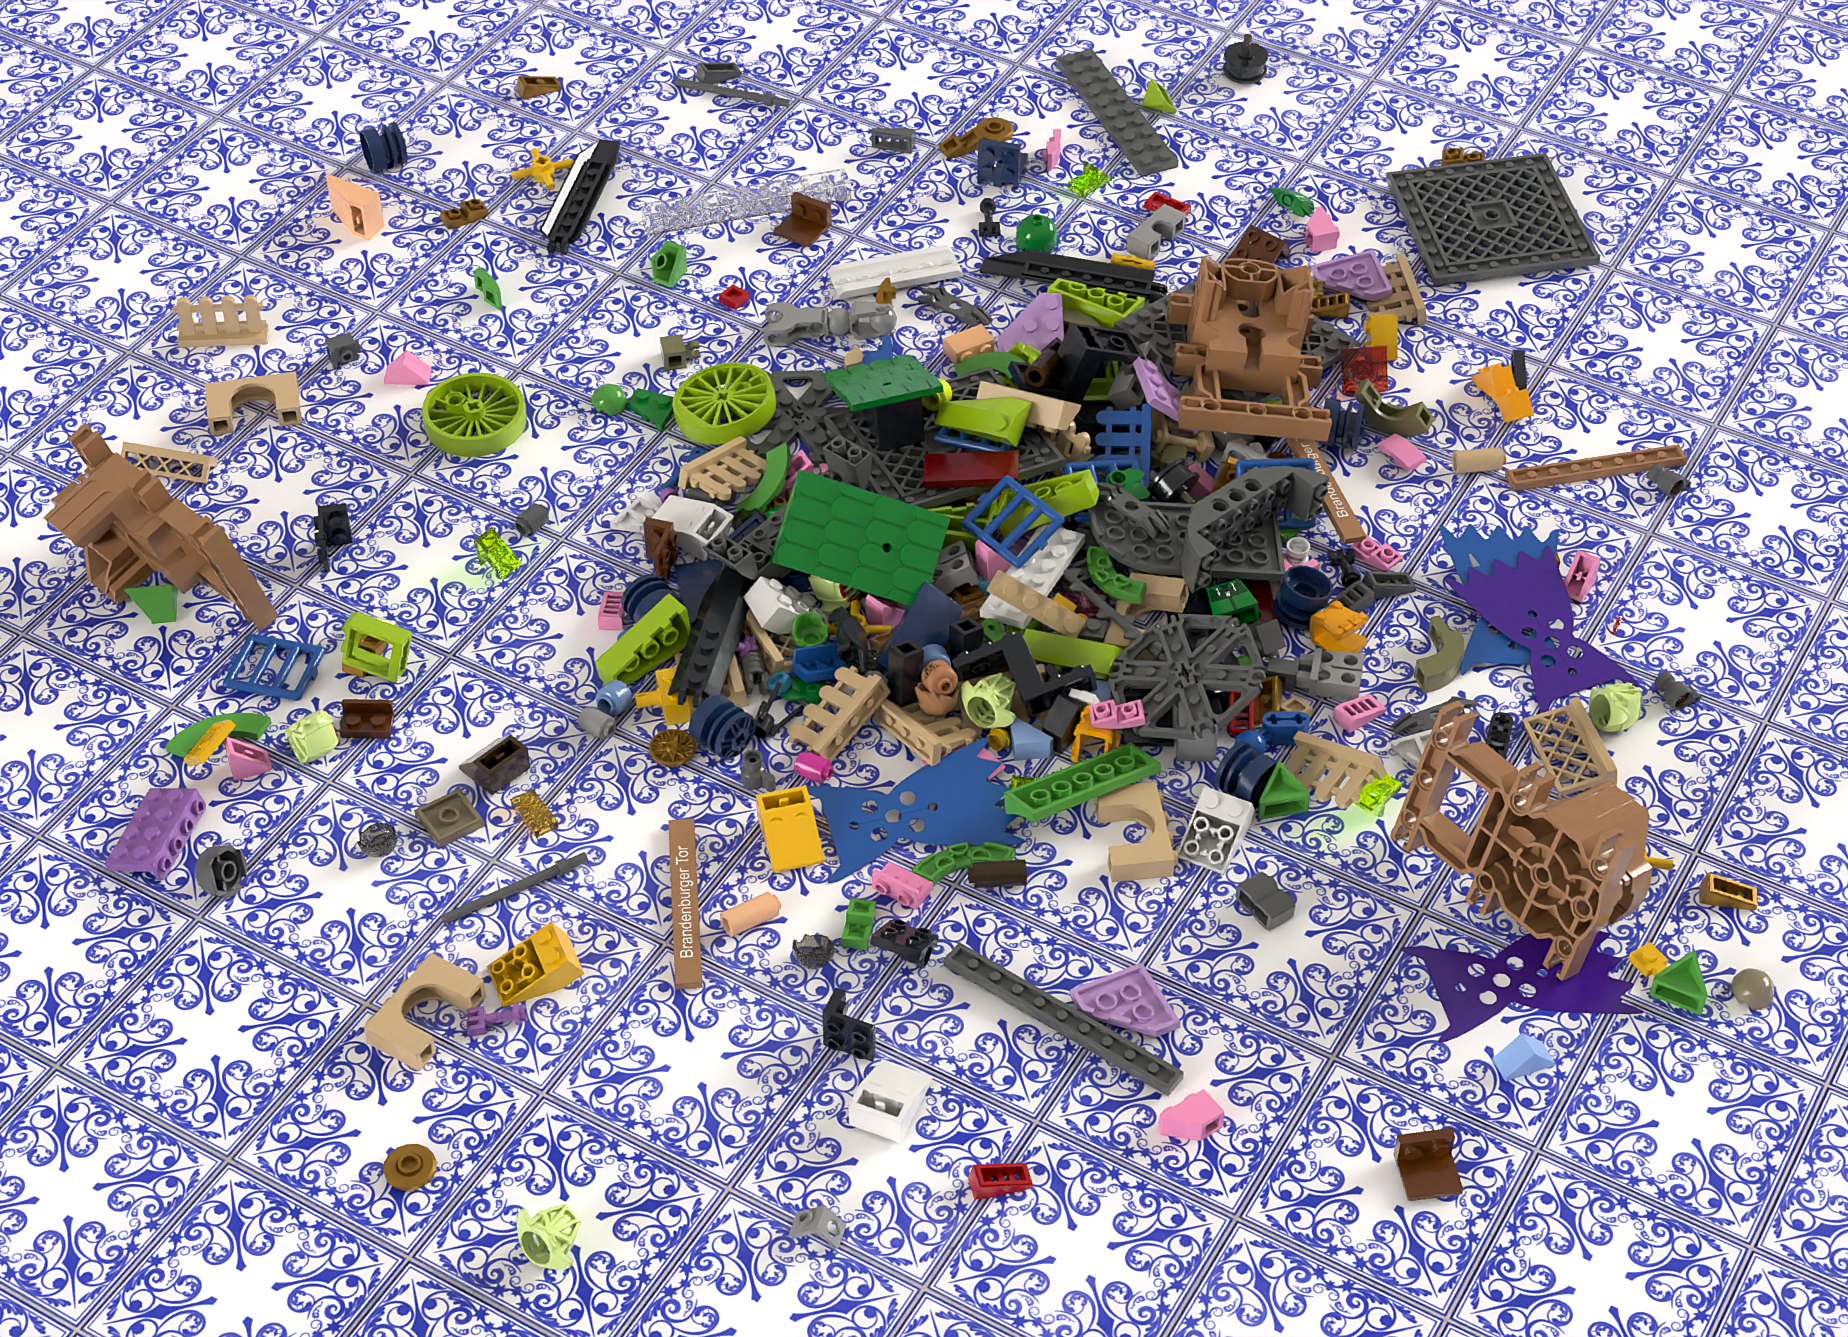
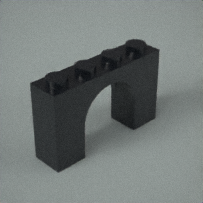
M970 616L949 623L947 654L954 671L952 660L958 654L965 651L972 652L979 649L983 644L984 627ZM906 639L889 646L887 687L891 693L888 697L900 707L919 701L915 687L918 686V683L922 682L924 650L911 639Z

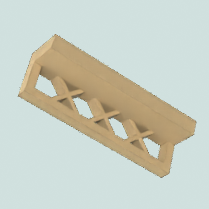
M124 441L121 456L126 460L128 459V453L136 454L140 461L134 466L141 471L144 468H140V466L144 465L145 469L152 475L206 484L208 482L210 466L217 467L218 458L208 455ZM152 457H157L161 462V465L155 470H152L147 464V461ZM174 460L179 461L183 466L177 473H172L168 467ZM195 464L203 465L201 478L194 477L190 471V468Z

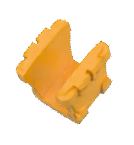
M1335 600L1327 608L1311 616L1310 639L1314 645L1320 646L1324 650L1360 653L1361 649L1366 646L1368 639L1354 632L1362 628L1369 621V616L1363 612H1354L1344 607L1340 601Z
M1089 705L1084 706L1080 716L1081 720L1074 731L1076 738L1071 752V761L1074 763H1078L1088 735L1105 739L1104 753L1120 747L1121 734L1117 732V729L1093 728Z

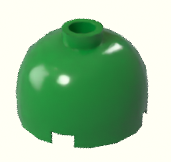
M1040 214L1027 216L1021 220L1016 229V245L1022 251L1024 248L1026 250L1049 253L1053 250V246L1058 244L1057 227L1047 216Z

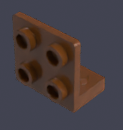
M795 191L791 195L792 213L774 229V234L800 245L810 247L832 225L831 205Z
M1250 224L1229 259H1254L1273 264L1279 256L1287 259L1291 250L1286 241Z
M646 517L643 523L646 557L654 559L655 574L660 575L665 581L670 577L672 564H676L679 551L676 550L675 546L677 533H674L673 522Z
M1453 1128L1397 1135L1393 1155L1408 1201L1461 1195L1463 1193V1186L1452 1156L1455 1141Z

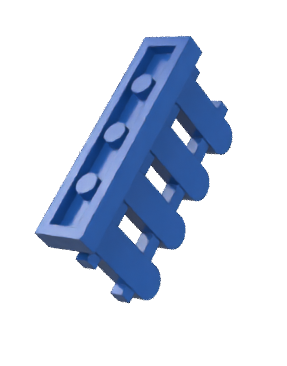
M1142 404V411H1136V407H1130V411H1113V407L1107 406V411H1100L1096 415L1097 423L1100 426H1106V433H1099L1095 437L1096 445L1100 448H1105V455H1098L1095 461L1135 458L1139 461L1141 471L1144 472L1143 481H1147L1149 486L1151 474L1152 406ZM1112 426H1130V433H1112ZM1136 426H1141V433H1136ZM1111 448H1129V455H1111ZM1135 448H1141V455H1135ZM1105 469L1104 477L1097 478L1098 483H1105L1106 477L1109 474L1108 469Z

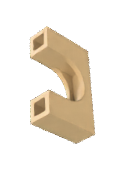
M296 371L205 383L207 419L211 436L234 433L233 414L240 405L253 400H265L273 403L276 406L280 427L303 424Z
M1131 573L1129 579L1146 583L1147 590L1141 604H1135L1118 599L1115 610L1122 616H1138L1150 610L1183 613L1189 596L1188 586L1184 579ZM1109 620V629L1104 636L1103 643L1115 645L1125 650L1135 640L1124 639L1126 632L1114 621ZM1137 628L1141 633L1146 631L1145 629ZM1144 650L1135 659L1140 661H1156L1155 657L1147 650Z
M1156 781L1129 784L1094 798L1098 823L1134 821L1144 825L1152 833L1148 839L1139 843L1108 846L1107 864L1112 883L1172 877L1174 866L1178 865L1177 850H1172L1173 833L1172 830H1167L1169 824L1168 813L1162 809L1164 806L1162 791L1158 792Z
M431 953L424 961L418 964L414 973L401 983L393 996L385 1000L382 1008L367 1020L364 1026L367 1044L420 1072L436 1053L434 1037L408 1023L405 1020L408 1012L422 1002L439 1000L466 1013L467 1009L477 1007L486 997L484 980Z

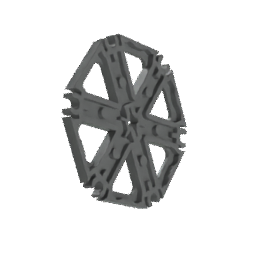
M824 370L771 371L772 375L767 373L774 387L776 409L769 422L759 431H772L759 444L752 443L746 437V450H753L755 455L767 461V452L785 442L790 447L799 438L812 453L807 456L814 464V468H819V464H826L822 448L831 442L832 439L823 430L828 429L824 424V416L850 408L824 407L835 394L824 382ZM787 379L791 381L810 379L813 381L798 400L782 382ZM743 410L746 414L752 413L751 411ZM736 414L731 416L732 422L741 419Z
M1178 614L1180 620L1177 622L1176 617L1172 615L1170 624L1164 625L1162 620H1158L1160 628L1157 629L1154 622L1114 659L1115 662L1112 663V667L1116 673H1109L1110 679L1108 681L1116 705L1127 703L1124 696V690L1127 687H1155L1141 700L1146 724L1132 727L1136 735L1139 734L1140 737L1196 740L1194 737V732H1196L1197 736L1201 739L1203 738L1202 731L1208 728L1212 734H1215L1216 729L1214 725L1217 724L1220 731L1261 693L1260 690L1263 686L1261 681L1257 679H1265L1266 670L1249 627L1247 628L1245 623L1238 627V619L1232 616ZM1193 628L1216 629L1195 651L1191 652L1186 638L1187 631ZM1159 642L1163 646L1168 662L1140 661L1135 659L1152 643ZM1238 646L1246 647L1251 659V665L1248 666L1219 664ZM1183 670H1186L1189 674L1190 682H1187L1186 678H1184ZM1205 690L1237 691L1241 693V697L1224 713L1215 714L1212 711ZM1181 699L1189 721L1188 725L1181 729L1157 727L1156 722Z

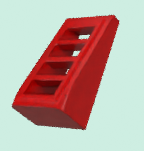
M1229 691L1228 708L1241 697L1240 692ZM1254 699L1242 710L1248 711V713H1238L1234 717L1248 718V721H1238L1233 718L1228 723L1229 735L1238 736L1243 731L1254 730ZM1234 725L1248 726V729L1234 728Z
M1026 1163L977 1164L972 1166L968 1176L974 1199L996 1197L1029 1190L1033 1187ZM1018 1173L1019 1180L1015 1179L1014 1174Z

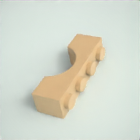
M1000 570L996 572L986 590L1064 636L1077 638L1087 621Z

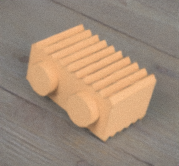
M983 324L943 338V353L954 365L975 355L994 352V336L992 337V334L985 329V326L983 327Z

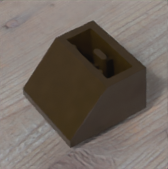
M512 735L495 739L458 766L463 773L491 795L531 768L528 747Z

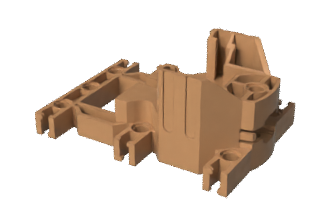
M1205 255L1201 257L1194 295L1170 292L1167 306L1168 323L1188 325L1186 331L1187 344L1175 343L1172 365H1174L1173 374L1194 376L1192 382L1193 396L1181 395L1177 414L1179 428L1328 441L1332 420L1329 419L1330 409L1309 407L1310 395L1308 387L1319 388L1323 367L1320 366L1321 356L1301 355L1304 336L1310 337L1314 321L1311 305L1315 289L1313 288V277L1311 276L1310 267L1304 265L1279 270L1276 264L1243 258L1223 259L1222 263L1219 264ZM1220 388L1281 394L1283 405L1221 399Z
M84 423L67 438L86 465L87 469L84 470L86 476L80 474L76 478L80 484L72 481L51 500L54 507L43 519L71 540L76 547L84 548L87 579L101 592L119 605L129 596L123 589L138 588L154 572L159 571L183 594L197 582L201 585L206 583L230 603L234 602L245 619L250 624L254 622L256 628L261 632L279 616L220 525L216 524L214 526L212 520L207 515L202 518L177 498L173 499L160 479L156 476L152 477L147 469L144 468L141 471L119 453H113L100 433L97 431L93 432L87 423Z
M1457 700L1440 708L1390 838L1397 841L1409 835L1408 842H1404L1402 846L1407 852L1426 845L1428 849L1457 873H1473L1475 876L1465 900L1469 904L1475 905L1478 900L1486 897L1483 906L1479 909L1481 914L1486 915L1502 907L1505 913L1537 939H1553L1543 965L1549 969L1562 962L1564 964L1562 971L1558 970L1556 976L1564 981L1579 973L1597 932L1633 914L1642 904L1648 893L1652 878V867L1644 859L1650 817L1648 809L1636 802L1627 792L1622 791L1613 781H1605L1573 797L1558 800L1549 799L1548 796L1556 777L1547 772L1544 777L1539 778L1536 774L1537 771L1541 770L1542 766L1535 762L1520 769L1518 772L1516 767L1483 741L1474 743L1467 741L1477 715L1471 711L1458 717V712L1463 710L1464 705ZM1456 767L1489 793L1472 837L1439 811Z

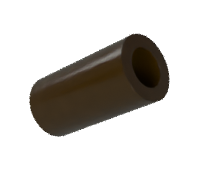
M1051 349L1044 350L1025 370L1024 379L1027 384L1035 388L1041 387L1060 367L1061 358L1059 354Z
M1022 859L973 862L972 868H968V883H973L974 888L1026 886V861Z

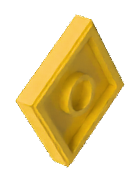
M230 719L214 723L184 757L183 761L189 767L204 764L235 728L236 724Z

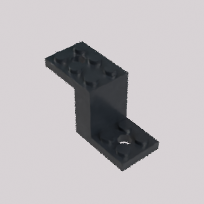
M1071 322L1057 351L1061 358V365L1041 387H1031L1024 379V372L1031 364L1011 361L1008 370L1020 390L1071 403H1082L1103 359L1108 362L1118 361L1131 365L1138 357L1145 360V356L1129 331Z
M1021 631L1018 633H1008L1001 640L994 643L986 642L979 649L972 652H962L952 660L959 682L979 678L1007 667L1012 681L1016 683L1017 693L1028 718L1051 709L1060 692L1069 696L1072 688L1089 693L1098 690L1095 673L1091 664L1076 666L1071 672L1065 675H1054L1048 679V682L1044 683Z

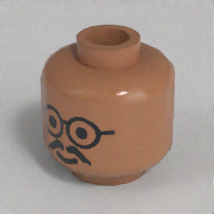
M943 660L931 661L922 671V682L930 693L935 692L938 695L943 694L947 696L957 687V674L949 663Z

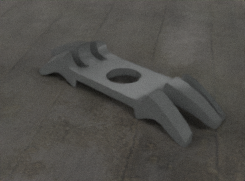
M944 287L921 290V293L928 295L921 297L918 300L919 303H928L934 309L938 307L960 318L962 323H968L975 327L979 325L975 318L987 326L993 321L992 317L982 306H974L948 293ZM957 303L961 305V308L952 309L949 306Z
M1096 484L1098 488L1104 490L1099 491L1098 499L1103 500L1109 508L1113 506L1136 522V526L1144 528L1153 540L1157 538V533L1152 524L1157 526L1164 534L1168 532L1170 525L1159 509L1156 511L1126 492L1121 484ZM1135 504L1138 509L1131 511L1126 509L1125 505Z
M1452 696L1444 703L1416 713L1408 712L1404 714L1391 727L1395 729L1393 731L1395 735L1414 728L1406 736L1431 730L1435 721L1429 715L1439 713L1441 707L1457 700L1464 705L1463 711L1460 714L1458 712V717L1472 711L1477 715L1476 718H1480L1477 711L1467 709L1478 706L1479 703L1464 697Z

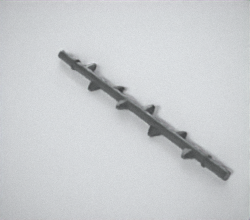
M1066 568L1062 577L1071 584L1069 591L1080 592L1100 610L1096 615L1097 619L1110 618L1126 632L1124 639L1136 640L1142 634L1132 625L1136 619L1135 615H1120L1105 602L1108 597L1107 595L1096 594L1077 578L1081 573L1080 568ZM1152 643L1146 649L1155 657L1156 661L1168 662L1164 650H1161L1163 647L1161 643Z

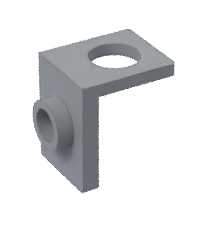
M826 1205L798 1211L789 1236L798 1238L818 1233L836 1249L839 1248L846 1224ZM829 1221H832L836 1226V1235L834 1237L828 1232Z

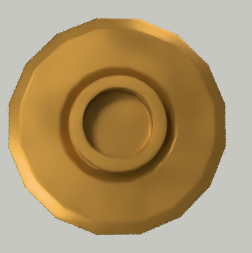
M998 117L983 119L976 125V129L981 136L988 140L1005 142L1013 136L1014 132L1012 123Z
M680 729L661 731L653 736L649 743L651 758L658 764L667 767H676L687 763L696 752L695 740L692 739L688 732Z
M405 1144L388 1154L384 1161L383 1172L386 1181L392 1187L402 1191L416 1190L424 1187L432 1180L436 1173L437 1161L434 1153L426 1146Z

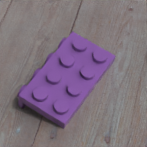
M150 788L106 860L105 866L109 871L152 872L157 880H165L206 809V803L197 788Z

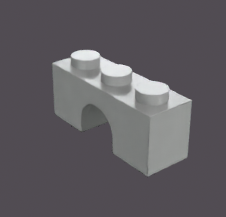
M1164 204L1128 234L1126 239L1127 252L1136 255L1138 258L1151 260L1160 252L1161 237L1173 241L1184 231L1186 214Z
M1150 342L1138 345L1145 356V361H1151L1158 368L1163 356ZM1122 363L1107 395L1120 411L1129 409L1132 406L1141 405L1145 396L1133 364Z

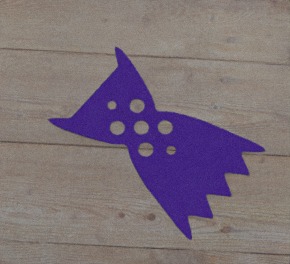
M1549 545L1545 546L1542 561H1538L1526 553L1518 551L1517 569L1494 559L1492 577L1472 567H1468V585L1444 577L1446 583L1492 626L1513 641L1531 650V676L1541 713L1549 711L1550 703L1554 699L1613 679H1620L1624 682L1632 683L1634 686H1639L1638 682L1621 666L1589 643L1573 635L1574 620L1570 598ZM1535 611L1537 616L1531 618L1528 616V612ZM1551 619H1559L1563 622L1564 627L1558 631L1553 630L1549 627V621ZM1524 628H1532L1536 631L1537 636L1531 640L1526 639L1522 636V630ZM1547 637H1554L1559 640L1560 645L1556 649H1551L1545 645L1544 641ZM1577 646L1582 650L1583 655L1580 658H1573L1568 654V648ZM1544 655H1549L1555 659L1556 663L1553 667H1545L1541 664L1540 658ZM1573 668L1577 673L1576 675H1570L1567 670Z
M1597 932L1579 973L1564 981L1556 976L1558 970L1562 971L1564 965L1562 962L1549 969L1543 965L1553 939H1537L1531 933L1507 946L1493 959L1455 950L1428 947L1400 948L1401 951L1424 961L1450 1023L1449 1027L1439 1038V1043L1455 1039L1485 1023L1500 1013L1510 1002L1531 1008L1565 1013L1641 1014L1644 1012L1619 1001V998L1630 990L1634 984L1608 976V973L1622 961V958L1596 951L1597 947L1610 936V933ZM1511 957L1520 958L1524 966L1520 970H1513L1508 967L1507 960ZM1471 964H1480L1485 969V973L1480 977L1472 976L1468 972V967ZM1543 969L1547 971V976L1540 977L1537 971ZM1497 974H1505L1509 977L1510 984L1506 987L1497 986L1493 978ZM1464 984L1466 990L1460 992L1456 989V985ZM1522 984H1530L1535 988L1536 993L1532 997H1525L1520 994L1519 987ZM1483 991H1491L1496 995L1497 1000L1493 1004H1485L1480 1000V994Z

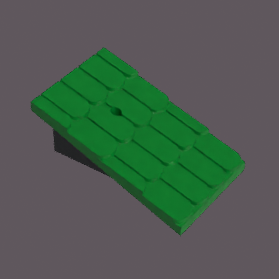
M908 354L895 356L891 360H876L870 362L869 365H853L848 367L847 370L834 369L825 372L823 375L824 382L853 412L862 411L880 452L925 442L921 397L944 392L943 385L937 377L932 375L928 369H925L912 355Z
M798 470L769 562L908 606L913 602L920 585L925 581L931 583L951 517L811 472Z

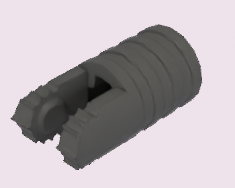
M757 652L745 654L741 662L746 694L751 695L754 685L757 684L759 685L761 695L768 694L762 654Z

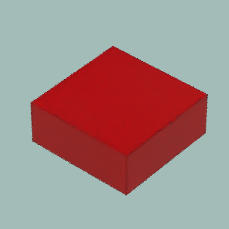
M733 284L719 294V302L734 310H737L750 299L749 292Z

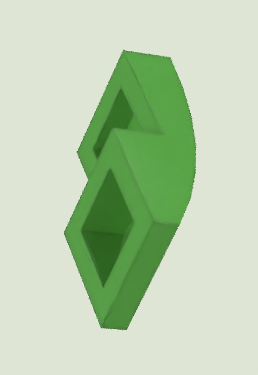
M478 267L473 271L475 288L483 292L485 302L498 310L502 309L501 292L497 282L489 273Z
M850 899L846 912V923L841 937V947L867 950L877 901Z

